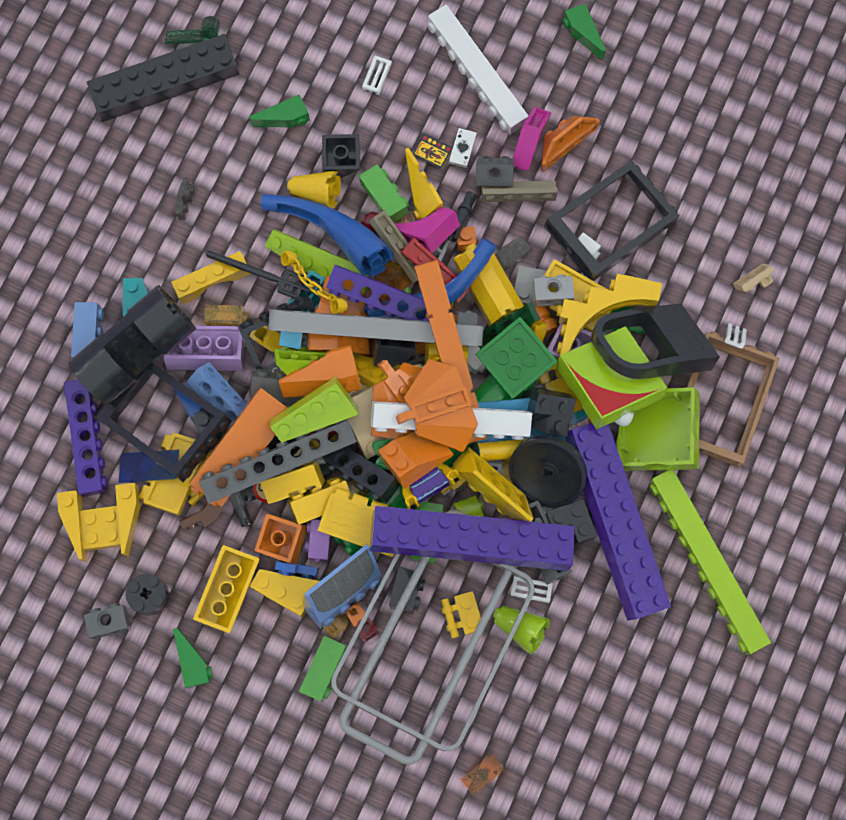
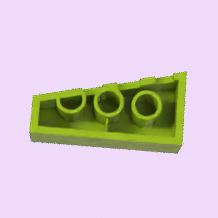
M335 376L272 418L270 428L282 443L359 415L358 406Z

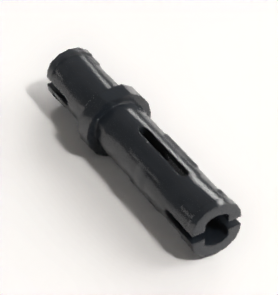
M471 191L466 193L463 202L457 208V218L460 226L447 238L449 240L452 237L451 242H457L467 217L473 211L472 207L477 199V195L474 194L471 197L473 194Z

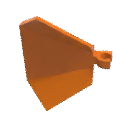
M428 359L403 398L410 411L398 414L396 416L397 423L399 425L413 419L417 436L464 452L478 425L466 386L463 385L456 367Z
M387 360L381 361L378 367L387 377L373 386L372 401L406 403L403 398L422 368L403 362L394 371ZM371 426V436L392 439L411 434L414 431L407 429V433L395 432V429L387 428V431L384 432L376 431L375 427Z

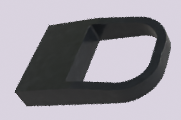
M682 304L639 307L602 316L597 321L591 333L592 343L604 362L618 374L632 379L711 371L720 358ZM625 326H641L664 359L642 364L625 361L614 352L604 337L603 330L623 328Z

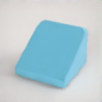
M280 331L279 345L295 349L301 348L302 333Z

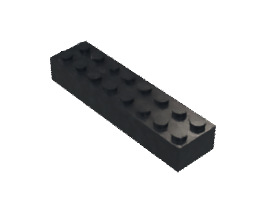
M222 34L86 82L97 114L101 121L105 122L240 74L226 35Z

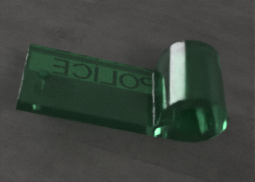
M206 16L202 21L201 29L167 31L165 44L199 43L219 35L220 22L214 16Z

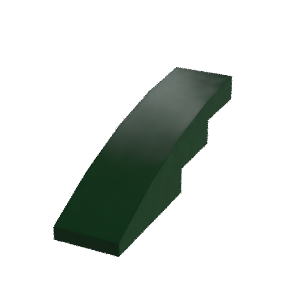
M533 302L527 303L517 312L510 313L503 320L495 322L483 331L482 346L478 347L482 349L519 317L529 327L538 322L540 316Z

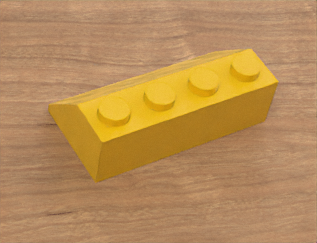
M223 545L193 620L230 634L260 559Z

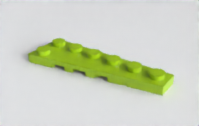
M276 229L272 231L265 244V247L280 256L283 251L296 253L297 260L307 273L312 270L326 278V276H331L336 264L360 274L351 261L315 247L308 242L300 241L298 238ZM363 287L361 289L363 296L365 295L369 287Z

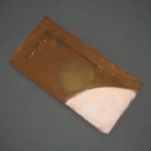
M490 754L461 780L474 796L505 769L494 755Z

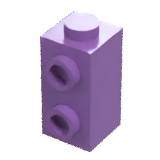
M322 516L308 521L307 524L310 540H306L305 551L308 552V558H313V561L323 562L324 559L328 560L330 556L331 536L317 531Z

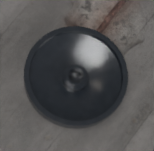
M540 435L528 438L516 447L509 461V475L512 484L526 495L527 500L532 503L539 501L543 507L554 508L568 505L581 495L587 482V467L581 454L571 444L557 437Z

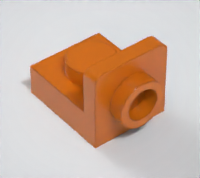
M475 226L463 227L458 236L457 249L464 253L467 246L473 243L477 246Z

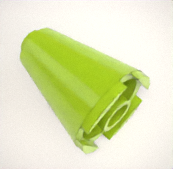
M504 605L501 608L498 607L493 614V618H495L494 623L508 635L520 610ZM525 612L512 639L527 653L532 655V652L534 653L545 637L544 628L548 630L550 619Z

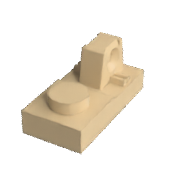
M762 263L734 282L733 285L736 290L742 292L753 290L758 283L761 287L765 288L773 282L771 273L774 272L772 265Z

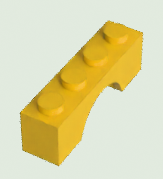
M241 251L227 256L246 264ZM216 261L171 283L183 305L199 298L206 289L224 281L234 282L251 273Z

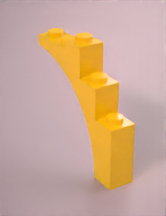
M617 273L615 280L611 279L609 290L591 286L589 292L584 294L583 303L564 299L563 305L558 306L556 315L560 316L559 323L562 324L560 335L563 336V341L558 343L556 353L562 355L569 352L580 332L597 317L611 310L626 306H657L662 283Z

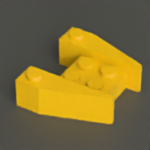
M136 483L115 485L117 506L83 510L82 496L76 490L57 493L58 513L79 560L87 562L86 551L121 547V554L126 557L129 556L141 507L140 490Z

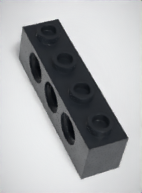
M347 446L322 457L327 463L325 466L333 473L338 471L341 473L340 477L348 483L353 481L356 483L354 486L360 491L364 492L367 490L370 492L369 496L377 502L382 500L387 504L401 485L395 477ZM363 470V472L357 476L358 472ZM375 480H378L375 485H372Z

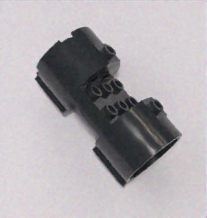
M160 285L147 293L127 311L128 313L102 336L96 337L68 362L70 369L82 385L104 405L108 406L138 380L137 375L162 353L167 355L196 330L190 318Z

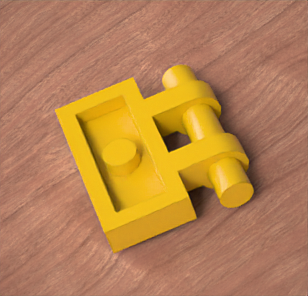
M473 591L454 596L455 605L450 606L448 598L441 600L442 614H445L448 624L446 628L448 632L450 631L452 639L459 637L457 629L463 628L465 635L474 633L481 619ZM458 611L460 622L455 623L452 612Z

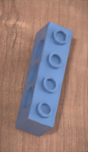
M210 362L197 368L187 381L199 396L224 412L232 420L229 427L247 405Z

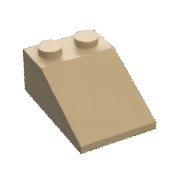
M373 386L351 396L358 406L359 415L348 418L358 448L366 459L377 455L372 443L378 440H388L385 437L371 436L370 421Z

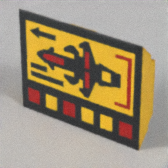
M424 133L413 155L442 169L453 147Z

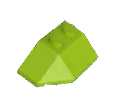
M301 346L300 349L290 347L274 349L276 365L286 375L297 369L307 367L314 359L317 361L326 356L325 353H327L310 351L307 346Z

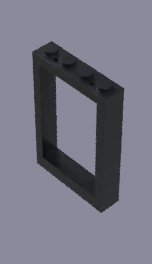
M631 160L548 217L544 228L582 273L590 280L595 281L675 224L680 215L675 207L667 202L665 196L654 187L653 182L642 173L641 168ZM628 174L664 218L601 263H598L564 223L562 218L619 178Z
M151 363L137 375L138 380L108 406L105 405L96 418L184 483L191 476L195 467L203 461L211 447L215 446L222 433L229 428L232 420L224 412ZM153 374L214 416L176 465H173L115 422Z

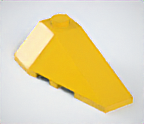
M406 148L405 157L415 210L413 214L418 221L443 207V202L432 183L428 182L425 172L419 171L420 166L410 149Z

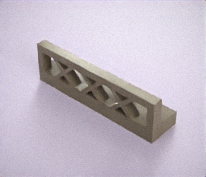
M556 180L514 181L513 186H481L482 202L556 201L558 193Z
M384 210L369 220L382 241L392 251L394 258L411 282L414 283L418 280L414 269L415 265L400 253L408 242Z

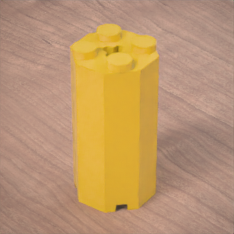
M475 243L467 246L463 254L453 258L459 274L474 258ZM493 253L469 289L489 327L495 322L503 320L510 313L517 312L524 306Z

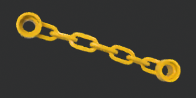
M292 251L282 252V265L292 266L303 284L309 287L316 295L328 299L333 314H342L347 310L346 300L324 291L320 285L307 278L303 266L297 260L296 253ZM316 286L320 290L315 291L312 287Z

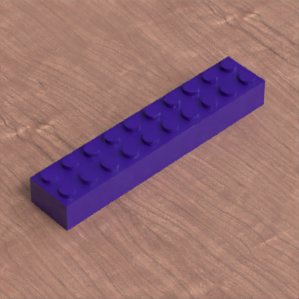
M593 423L569 430L567 437H565L566 442L577 449L587 467V482L583 492L627 621L636 620L670 608L671 605L609 424L597 430Z
M375 506L372 516L370 551L568 571L573 566L574 526Z

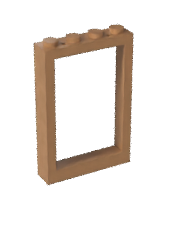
M706 332L705 337L714 349L766 367L737 453L699 440V453L741 467L747 456L780 358L775 357V354L768 351L761 352L752 345H744L742 349L725 343V338L721 337L720 334ZM699 372L690 374L686 388L695 386Z

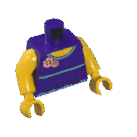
M443 463L407 488L404 489L402 487V495L407 508L411 509L410 506L413 504L419 507V504L450 486L449 480L452 485H455L454 478L459 477L462 479L457 470H452Z

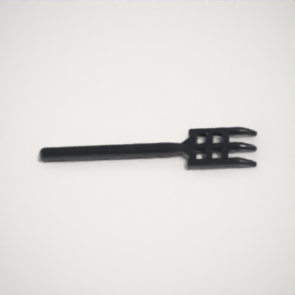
M207 251L206 253L207 258L261 278L278 282L280 288L277 292L295 299L302 297L300 296L301 291L313 293L309 288L304 287L302 282H300V285L296 284L297 279H299L298 274L290 270H286L285 275L279 277L273 273L212 251ZM289 276L293 277L292 282L288 281ZM309 278L311 281H314V282H316L317 284H320L319 281H316V280H314V279ZM286 285L289 286L288 291L284 290ZM293 288L297 289L296 294L292 293Z

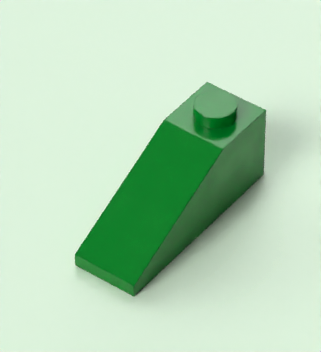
M586 4L565 10L564 18L562 19L564 28L568 29L572 37L599 59H603L606 49Z
M300 95L249 116L253 127L294 128L296 126H303L310 121L309 113Z
M173 629L185 688L189 689L210 684L211 678H213L212 667L208 666V663L180 629Z

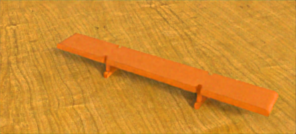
M435 260L414 266L427 311L426 318H429L440 361L458 369L462 383L466 386L472 402L471 406L479 408L475 392H470L472 391L473 384L453 313L449 312L451 306L439 263ZM485 434V437H475L472 435L468 444L487 439V434Z

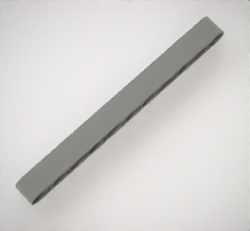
M269 310L268 329L274 331L435 343L429 321ZM455 323L461 345L482 346L484 326Z

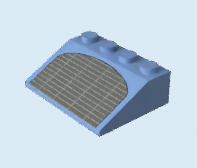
M368 544L304 594L305 612L320 629L323 626L328 627L331 625L338 614L346 613L354 601L359 602L365 597V593L369 589L374 590L380 585L382 574Z

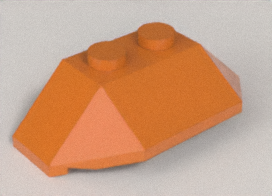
M571 116L568 120H562L554 131L550 130L547 132L542 146L541 171L545 172L596 131L600 120L598 118Z

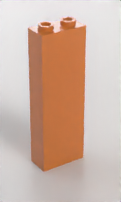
M258 388L191 478L189 484L192 487L190 489L200 496L201 493L204 494L199 483V479H202L201 475L209 471H213V473L221 471L220 467L229 463L232 466L240 463L239 459L250 455L251 458L257 456V452L265 449L275 436V433L270 428L271 419L286 410L287 407L262 388ZM239 469L234 475L237 479H243L246 472ZM219 477L216 480V484L219 487L226 486L228 482L224 477ZM230 495L210 504L215 507L217 505L222 507Z

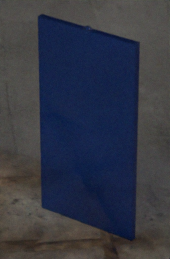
M179 449L156 451L173 465H176L179 461ZM142 452L121 453L119 483L177 479Z

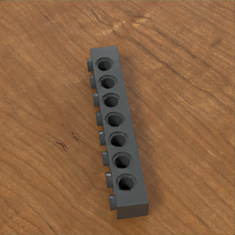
M348 419L315 430L310 434L298 436L293 441L279 442L274 449H262L257 452V456L252 458L250 455L239 459L240 463L233 466L231 463L220 467L221 471L216 473L209 471L201 475L202 479H199V483L208 504L357 441ZM330 431L338 433L336 440H328L327 435ZM313 438H317L320 442L319 446L315 449L309 447V441ZM299 446L301 453L298 456H292L290 454L292 447ZM281 454L283 456L282 462L279 464L273 463V455ZM258 461L263 462L265 465L264 469L260 472L253 469V465ZM237 470H244L246 476L243 479H237L234 475ZM219 477H224L228 482L226 486L219 487L216 484V480Z

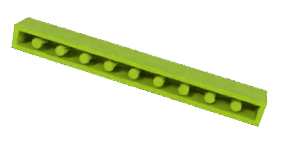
M668 470L653 478L649 482L650 491L654 496L657 495L662 512L667 513L670 518L668 522L671 528L679 534L678 540L683 548L686 547L689 552L688 558L690 562L697 566L700 580L706 582L709 588L707 589L709 596L712 600L715 599L719 605L717 607L718 612L728 621L727 627L732 635L735 634L739 641L737 645L740 651L749 655L770 644V639L674 470Z

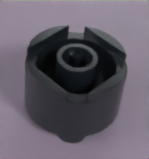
M152 574L138 575L127 584V603L134 611L147 616L156 615L164 609L170 595L167 585ZM146 591L151 592V594L148 596L149 599L144 597Z

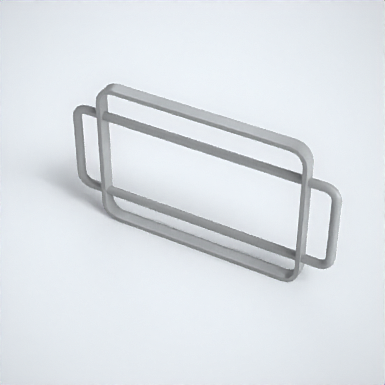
M449 510L446 512L452 514L467 515L466 513L459 510ZM396 554L331 680L334 693L339 698L347 701L339 718L342 731L406 765L418 762L428 744L441 751H452L462 743L534 594L535 589L532 579L527 574L515 569V566L493 564L503 569L504 572L424 734L421 735L357 700L430 557H421L350 697L339 691L336 686L337 675L400 554ZM511 574L526 582L529 590L528 595L457 741L452 746L440 745L431 740V737ZM356 706L419 739L420 742L415 753L412 756H406L349 726L347 720L353 707Z

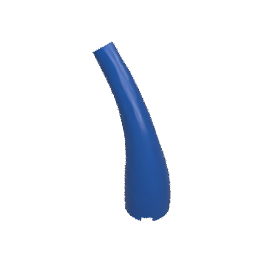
M262 195V210L294 215L321 227L335 241L360 274L364 276L369 275L370 278L375 277L387 269L384 265L388 260L392 261L393 253L384 241L353 218L333 208L310 200L284 195Z
M482 238L473 251L475 256L458 276L445 285L450 305L480 275L497 248L494 243ZM422 293L414 294L415 296L423 298ZM389 300V301H385V302H381V303H382V304H387V303L390 302V300ZM400 301L397 304V308L400 311H406L409 307L405 301ZM364 306L363 309L364 312L368 311L369 317L403 318L395 315V317L388 316L380 308L373 310ZM419 308L415 314L418 318H424L427 312L425 309Z

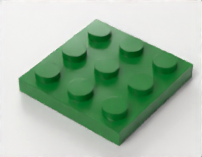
M521 317L475 353L476 357L511 399L518 396L558 362Z

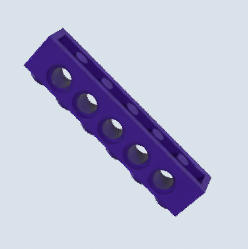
M334 265L326 288L330 289V293L340 296V294L347 295V299L355 303L359 301L365 302L366 307L373 310L380 308L384 310V314L391 317L398 315L403 317L402 319L429 321V318H426V316L418 318L415 314L419 308L426 310L423 298L339 265ZM351 280L354 284L353 289L346 290L343 287V281ZM363 287L371 288L372 295L364 297L361 294V289ZM380 295H389L390 302L382 304L379 301ZM400 301L408 303L409 307L406 311H400L397 308V304Z
M79 380L64 382L78 494L86 497L106 493L105 487H108L106 476H103L105 461L100 454L103 445L101 439H98L100 424L95 417V413L98 412L97 404L93 402V395ZM86 397L84 403L78 404L79 398ZM83 415H88L87 421L81 423V417ZM86 433H90V439L83 441V436ZM88 452H93V457L85 460V455ZM91 470H95V476L88 479V473Z

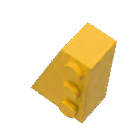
M316 459L262 481L260 484L268 504L289 498L294 494L304 493L313 487H322L325 479Z

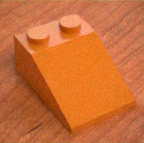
M415 432L396 438L378 450L384 464L404 489L453 456V453L447 446L417 436Z

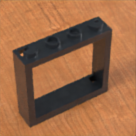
M309 296L295 298L292 303L278 305L276 310L301 311L308 308L309 312H315V307ZM269 311L260 313L259 317L255 319H245V322L237 326L256 371L257 369H262L248 333L269 324Z

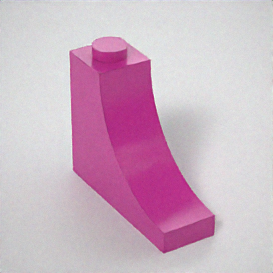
M534 106L527 117L513 155L514 166L517 169L529 170L552 112Z
M443 207L418 221L403 224L394 223L408 243L412 238H415L431 253L460 226L456 212Z

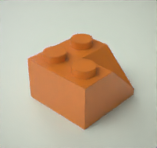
M266 513L254 551L288 563H297L307 534V525H298L295 521Z

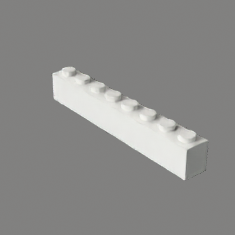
M445 5L428 15L427 26L429 30L437 35L439 44L442 47L445 46L450 59L456 61L461 74H465L470 86L478 91L480 100L483 103L486 102L489 106L488 109L491 115L497 117L502 130L507 131L511 135L522 128L528 114L448 6Z
M372 401L370 425L375 427L376 431L385 432L387 428L395 429V432L407 433V429L415 430L416 433L413 419L399 425L397 423L396 416L398 414L410 411L406 403ZM472 407L478 422L473 436L485 437V434H493V438H505V435H510L512 439L523 440L524 436L530 437L531 412Z

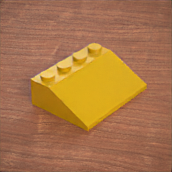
M470 447L453 462L454 470H457L462 477L460 480L465 479L474 492L479 491L487 503L496 505L497 510L503 516L508 515L511 519L529 522L534 519L526 495Z

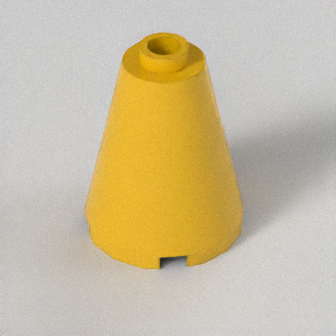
M337 171L293 176L288 181L287 189L291 195L335 208L338 204V201H335L336 196H340L341 192L340 176H336Z

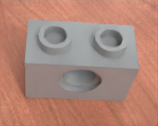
M557 275L550 278L547 276L534 278L532 283L534 306L563 305L564 299L573 301L572 276ZM554 287L557 292H551L548 288Z

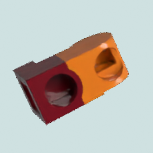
M358 602L346 612L356 630L365 614V611H363ZM369 617L359 633L364 643L379 634Z

